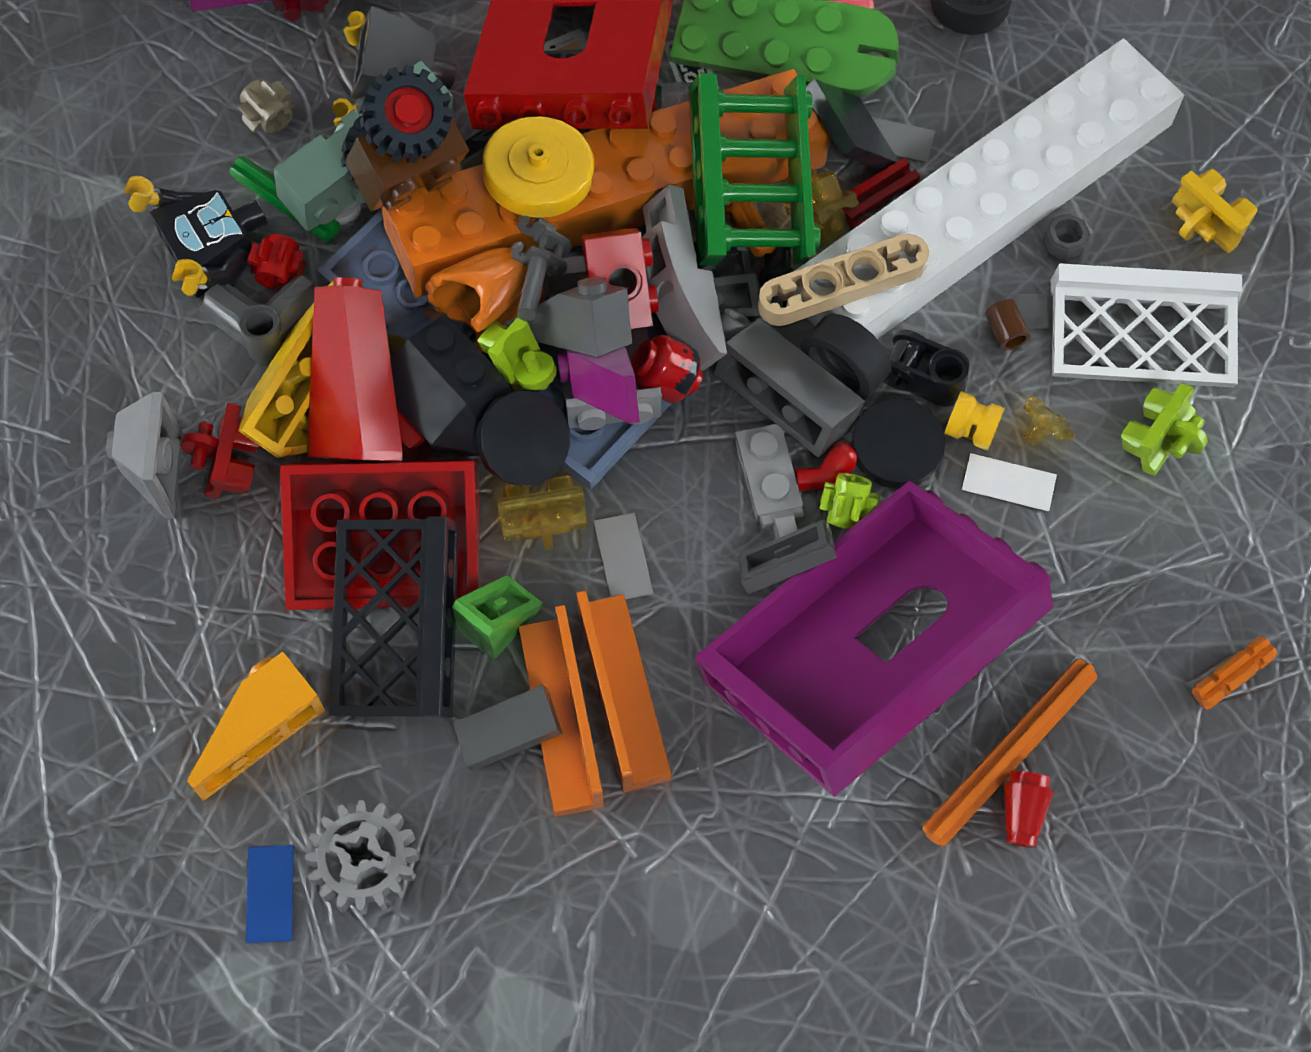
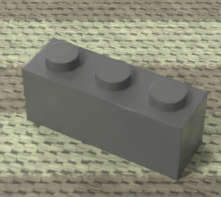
M758 318L725 343L727 354L719 359L714 374L818 458L851 431L865 401L761 318Z

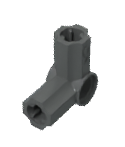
M303 275L300 277L295 276L267 303L261 305L256 304L230 284H216L205 292L204 300L199 308L203 317L246 347L248 355L252 360L261 364H270L294 325L314 303L315 285Z

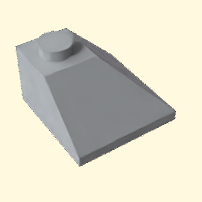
M151 392L116 413L114 431H109L107 435V454L110 459L114 460L122 475L165 519H175L182 452L180 444L183 432L163 393Z

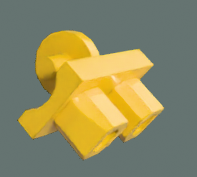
M1210 169L1199 176L1191 170L1182 177L1180 181L1181 187L1171 201L1178 208L1175 214L1185 222L1179 231V235L1186 241L1193 238L1196 234L1200 235L1207 243L1213 239L1229 254L1239 245L1245 231L1258 211L1257 207L1246 197H1239L1232 204H1228L1220 196L1223 194L1227 184L1225 179L1216 170Z

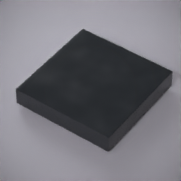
M813 79L806 86V91H810L812 94L814 110L843 157L881 171L898 162L897 157L860 97L817 79Z

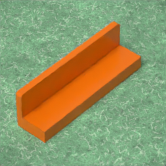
M586 590L576 592L578 614L623 792L672 781L667 755L625 595L621 594L589 602Z
M565 605L555 606L557 619L518 626L530 690L544 685L549 690L563 733L541 743L554 817L604 808L603 792Z

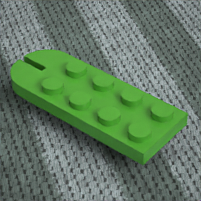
M684 0L670 59L672 63L758 79L795 69L798 75H805L806 86L813 79H817L854 96H860L880 89L895 76L897 72L896 64H899V44L897 31L893 23L886 15L873 8L828 0ZM879 52L883 54L885 57L870 55L866 53Z

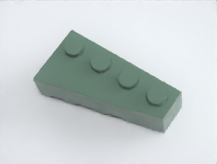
M421 60L414 65L413 73L420 74L421 70L424 69L430 72L427 77L430 81L434 82L437 79ZM443 85L440 90L443 94L449 92L452 100L448 106L453 108V94ZM355 109L340 119V124L335 129L334 134L328 139L322 134L318 135L274 168L277 197L307 232L320 224L330 223L342 210L355 202L359 204L366 203L361 191L356 188L355 180L350 181L346 176L348 169L347 166H342L341 161L343 156L341 150L346 135L355 120L362 116V113L359 115Z

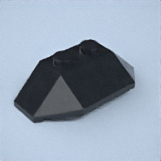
M419 306L386 329L397 411L432 449L466 456H479L476 445V429L479 420H482L484 413L488 410L486 408L493 400L513 391L505 377L445 313Z

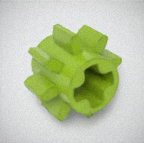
M840 473L837 475L835 484L825 482L819 509L829 511L828 523L843 529H851L877 507L880 495L870 492L872 481L854 474Z

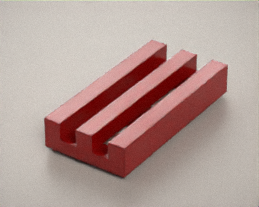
M904 157L837 198L834 203V209L853 230L868 219L866 218L859 222V217L887 203L890 198L906 188H912L921 182V175L916 170L911 171L909 169L910 163Z

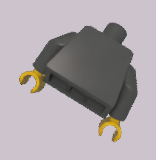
M371 6L366 18L359 11H353L349 14L348 22L350 27H345L343 31L348 43L358 46L351 98L356 99V103L352 105L349 100L344 98L335 100L332 110L338 116V118L333 120L336 128L341 122L340 119L355 109L359 115L361 114V104L369 87L372 86L374 80L380 74L385 76L390 68L397 67L398 72H400L405 66H414L421 60L448 90L452 88L457 66L434 59L437 37L432 31L420 26L406 12L401 10L387 12L378 7Z

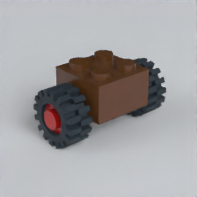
M405 66L400 72H398L397 67L388 69L385 76L380 74L374 80L372 86L369 87L361 104L360 113H362V116L355 120L343 142L341 150L343 152L341 158L342 166H347L346 176L350 181L355 180L356 188L361 191L371 212L383 206L387 212L393 211L412 200L410 195L423 187H426L429 193L453 181L451 175L461 170L460 163L469 152V148L453 120L454 108H449L448 106L452 100L449 92L443 94L440 90L443 83L438 78L434 82L430 81L427 78L430 72L424 69L421 70L420 74L413 73L414 66Z

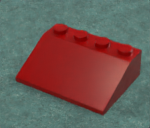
M478 458L289 462L280 465L286 610L334 609L337 520L427 519V517L446 516L459 524L457 599L479 589L480 495ZM368 531L351 532L350 552L361 563L380 544ZM392 531L378 532L385 539ZM406 531L391 545L407 563L421 550L422 531ZM385 551L367 571L384 587L402 567ZM351 563L349 564V574L355 569ZM421 563L414 569L419 576ZM361 575L348 588V601L355 608H363L378 592ZM408 575L390 595L401 607H411L420 597V586ZM384 599L376 608L391 606Z

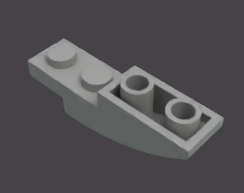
M667 185L642 207L647 233L641 238H649L653 257V266L645 267L647 285L655 284L659 304V312H656L666 334L694 348L698 352L700 370L703 372L727 354L718 297L712 271L697 267L684 189Z

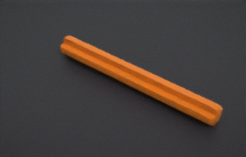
M1082 659L1074 660L924 823L922 829L930 841L940 847L946 846L1009 777L1010 772L1019 766L1091 687L1098 676L1095 668L1090 663H1086Z

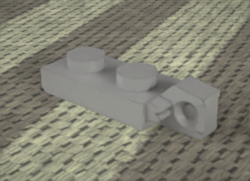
M777 424L735 432V443L756 522L761 523L762 529L772 527L775 539L797 531L796 522L804 520V505L782 428Z

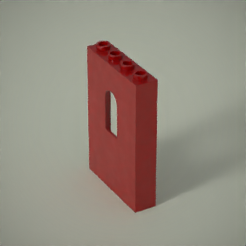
M491 0L464 91L472 129H499L511 121L533 116L554 118L571 125L575 129H648L673 0ZM554 6H595L586 47L575 56L554 58L548 56L543 51Z

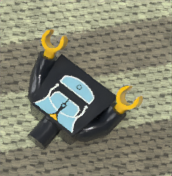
M138 175L129 178L124 189L125 194L131 195L128 205L132 211L137 213L143 212L148 205L153 209L150 211L151 217L161 239L176 263L171 279L174 282L183 281L181 290L187 296L195 295L198 298L216 284H230L234 286L249 264L247 259L252 246L247 234L268 224L265 214L256 200L232 210L222 192L218 190L210 192H177L154 188L150 180Z

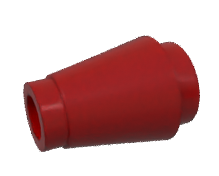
M1026 771L1010 772L1009 782L1004 783L1006 843L1029 848L1037 847V839L1040 836L1054 794V790L1050 789L1051 777Z

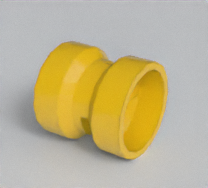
M961 391L944 434L955 439L961 437L971 439L974 446L988 451L1005 408L994 403L983 405L976 401L975 396Z

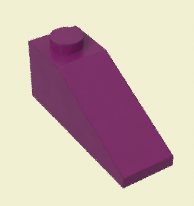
M625 346L599 357L566 349V353L557 354L561 382H570L574 398L630 424L640 422L635 374Z

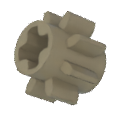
M259 79L249 83L240 95V102L242 104L238 105V109L243 113L241 119L254 133L261 127L266 133L279 132L288 125L292 118L291 108L294 107V103L289 99L291 93L279 80L275 81L272 85L266 79Z

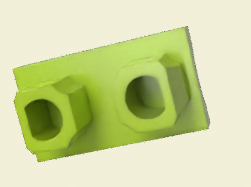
M518 317L509 327L494 321L478 339L482 351L489 354L494 366L505 377L513 392L545 390L556 376L557 368L553 358L549 354L541 352L528 322Z
M1180 383L1174 393L1153 387L1143 405L1144 417L1155 420L1150 427L1133 420L1128 423L1122 432L1123 449L1141 458L1143 472L1156 476L1170 454L1180 459L1185 452L1199 454L1206 447L1208 438L1201 429L1205 421L1202 417L1196 415V410L1190 403V398L1194 394V387Z

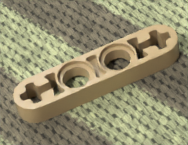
M902 234L767 281L760 289L758 301L759 315L771 325H788L914 281L921 277L926 269L929 257L928 245L917 235ZM900 252H905L908 257L916 256L914 263H909L906 258L899 259ZM859 264H868L874 267L878 275L872 280L864 281L855 277L852 269ZM892 264L890 272H888L887 265ZM822 278L832 282L835 290L829 295L822 296L814 293L809 285L812 281ZM800 287V294L796 295V289ZM778 296L781 301L788 300L787 307L781 308L778 303L771 304L772 297Z

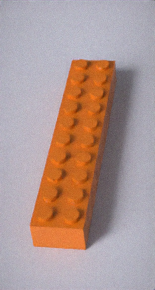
M791 69L723 91L724 94L784 95V89L798 74L795 69ZM689 101L651 112L648 129H595L582 133L591 146L594 156L592 186L582 202L573 209L560 215L541 219L556 226V232L567 237L571 241L573 248L582 245L581 235L636 228L645 225L642 207L667 185L683 188L687 210L695 209ZM814 108L812 109L811 117L808 119L811 171L825 167L831 136ZM724 113L722 117H719L720 134H725L727 139H787L785 114ZM726 157V160L722 162V177L732 184H772L789 178L788 158ZM483 164L451 175L453 181L433 192L428 193L426 187L417 190L410 195L412 198L410 202L393 211L387 212L385 207H382L384 229L415 298L429 294L425 287L434 274L474 255L494 248H512L516 242L524 244L522 252H526L531 246L539 247L534 238L519 230L517 223L521 215L507 210L490 195L483 180ZM531 217L528 224H533L534 220L538 218Z

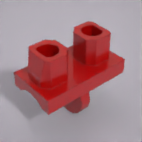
M227 403L224 417L220 421L217 438L212 436L213 425L207 422L199 423L197 433H188L182 436L180 447L185 453L192 456L191 468L203 470L206 459H212L204 495L206 497L219 499L222 490L248 493L255 464L230 459L232 448L256 453L259 447L258 444L238 431L242 417H240L241 406Z

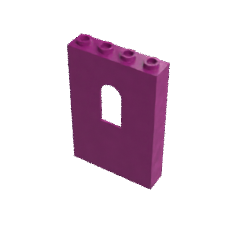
M911 481L904 484L834 542L837 558L792 576L694 656L705 685L833 797H836L1054 608L1050 587L1051 579L1043 567L1036 562L1028 563L1015 554L1003 539L999 537L992 538L980 530L968 515L964 513L957 514L947 507L936 493L931 490L925 492ZM924 588L934 589L941 592L947 599L948 604L944 614L887 663L856 640L860 634L915 590Z

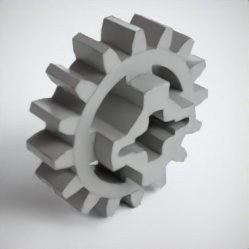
M359 800L356 812L351 814L342 804L338 806L340 818L333 822L331 819L323 816L320 821L326 830L323 835L310 834L308 838L318 849L317 852L305 854L307 864L312 867H318V869L308 875V878L313 886L325 884L319 892V895L325 902L332 900L336 895L338 896L336 906L341 912L345 913L353 902L356 904L360 915H366L369 903L374 901L382 911L386 910L387 901L385 896L392 893L401 899L405 894L399 885L402 879L406 881L415 880L416 875L407 866V863L418 861L419 854L417 849L406 846L410 845L416 838L412 829L400 831L405 822L400 813H396L387 819L388 810L383 803H379L372 813L368 811L364 800ZM359 827L358 830L348 835L342 836L347 831ZM385 832L395 843L396 857L382 850ZM366 849H368L374 859H371V861L362 859L357 866L351 855H363ZM330 858H333L342 865L339 883L332 877L329 867ZM380 878L384 879L377 885L365 889L367 884Z

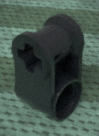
M904 329L897 331L892 339L894 347L889 355L891 372L883 382L892 388L907 391L939 406L955 405L960 392H965L970 371V363L965 354L959 350L929 340L917 332ZM939 375H951L955 380H943Z

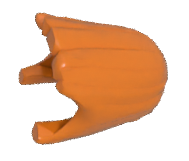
M503 247L484 251L434 274L425 287L429 293L427 301L436 308L435 310L445 313L452 321L469 326L476 333L477 341L473 344L485 354L486 352L482 351L478 343L481 334L494 321L503 324L518 316L517 311L528 266L516 261L511 256V248ZM545 282L543 283L539 304H541L546 297Z

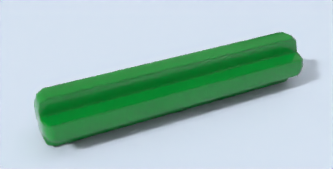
M239 156L230 167V175L299 223L277 197L275 177L247 157ZM334 219L330 223L320 224L309 231L323 241L330 242L339 232L340 223Z

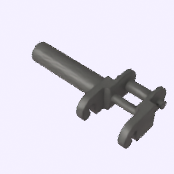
M521 215L517 223L519 230L534 238V241L539 244L538 248L531 246L526 252H521L524 248L522 242L514 243L511 248V256L516 261L528 266L517 315L524 321H532L537 315L546 272L553 275H561L566 272L567 263L563 259V254L570 252L572 243L567 237L556 232V226L538 218L534 220L533 224H528L531 217Z

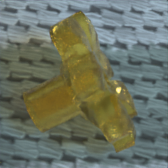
M1030 395L1025 401L1026 404L1023 406V409L1032 417L1033 423L1022 436L1029 444L1037 447L1047 435L1054 436L1059 442H1062L1064 439L1069 442L1075 436L1073 430L1068 427L1070 425L1068 421L1060 414L1053 416L1054 412L1044 405L1038 397Z

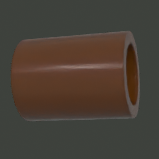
M1013 299L999 301L986 310L985 315L1001 350L1009 351L1016 349L1030 339L1031 335Z

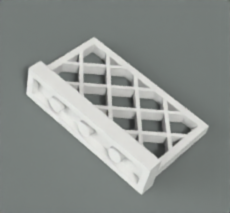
M1059 263L1050 280V296H1053L1051 377L1165 384L1183 383L1186 385L1234 388L1238 384V296L1242 292V274ZM1065 300L1082 301L1093 314L1077 327L1064 314ZM1096 302H1105V304L1100 307ZM1115 303L1127 304L1139 316L1124 330L1105 312ZM1142 305L1151 306L1146 310ZM1159 306H1171L1184 320L1172 331L1168 332L1151 313ZM1188 308H1197V309H1195L1193 312H1191ZM1204 309L1225 310V327L1216 335L1196 317ZM1097 318L1116 336L1101 350L1082 332ZM1142 321L1161 338L1147 353L1128 335ZM1187 324L1207 342L1193 355L1174 338ZM1064 327L1070 333L1065 339ZM1224 334L1225 345L1219 340ZM1074 338L1093 356L1084 365L1063 364L1064 347ZM1119 341L1138 358L1130 368H1117L1105 356ZM1165 344L1184 362L1175 371L1162 370L1150 358ZM1212 347L1225 360V374L1208 373L1196 359ZM1098 361L1103 367L1092 365ZM1143 364L1147 369H1137V368L1140 367V366ZM1187 367H1189L1193 372H1183V371H1184Z

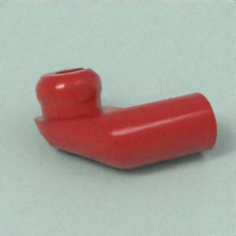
M836 442L829 448L830 453L820 467L795 469L799 491L823 490L825 482L835 484L838 474H851L857 463V454L852 446L847 442Z

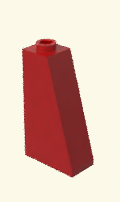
M334 278V286L315 287L307 457L402 461L403 451L381 290L362 288V279Z

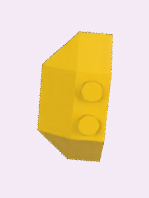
M334 280L328 286H334ZM314 303L294 325L248 398L238 430L277 458L305 454L308 451Z

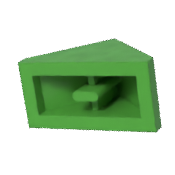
M506 575L456 599L452 608L458 631L495 660L519 634L518 626L527 625L539 612L543 602Z

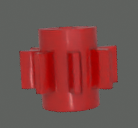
M270 234L267 238H263L261 244L253 243L247 259V263L252 265L250 272L255 274L254 279L256 282L272 290H281L295 276L300 277L303 275L307 262L302 260L304 252L299 251L298 243L292 238L281 234Z

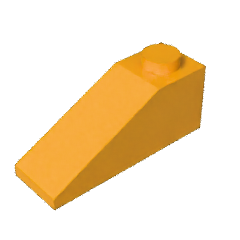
M281 652L274 658L268 657L261 660L250 670L249 676L241 682L188 777L187 782L202 801L212 796L325 711L318 695L284 652Z

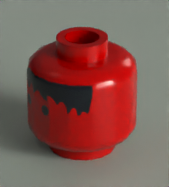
M661 334L651 340H644L632 357L631 365L635 374L637 388L643 390L660 387L662 400L674 404L683 400L687 395H693L702 382L703 372L700 370L698 352L694 348L669 336Z

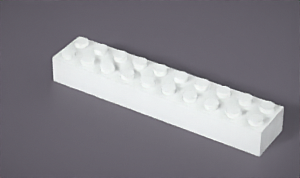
M1123 38L796 269L799 270L902 234L917 235L926 242L929 249L926 269L922 276L916 280L816 314L807 319L816 326L826 315L833 313L844 315L863 325L879 339L1170 127L1185 94ZM900 252L899 259L906 258L909 263H914L916 256L908 257L905 252ZM859 264L852 269L855 277L864 281L872 280L878 275L874 267L868 264ZM892 264L887 265L888 272H890ZM822 278L812 281L809 285L814 293L822 296L829 295L835 290L832 282ZM797 287L796 295L800 294V287Z

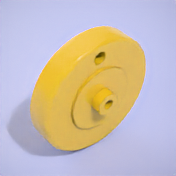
M533 116L511 121L500 127L490 137L483 151V180L488 192L501 206L519 215L535 218L560 215L581 203L592 186L594 156L591 146L577 129L554 118Z

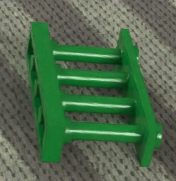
M699 73L688 87L698 265H716L727 255L731 247H793L794 265L805 264L816 255L821 240L820 228L817 224H814L808 119L812 114L813 98L811 92L806 91L805 75H796L784 89V95L724 94L722 89H718L716 73ZM724 113L785 114L787 139H727L725 134H720L719 117H722ZM726 157L788 158L789 184H732L722 177V162L726 160ZM729 202H790L792 229L731 228L730 224H725L724 207H727Z

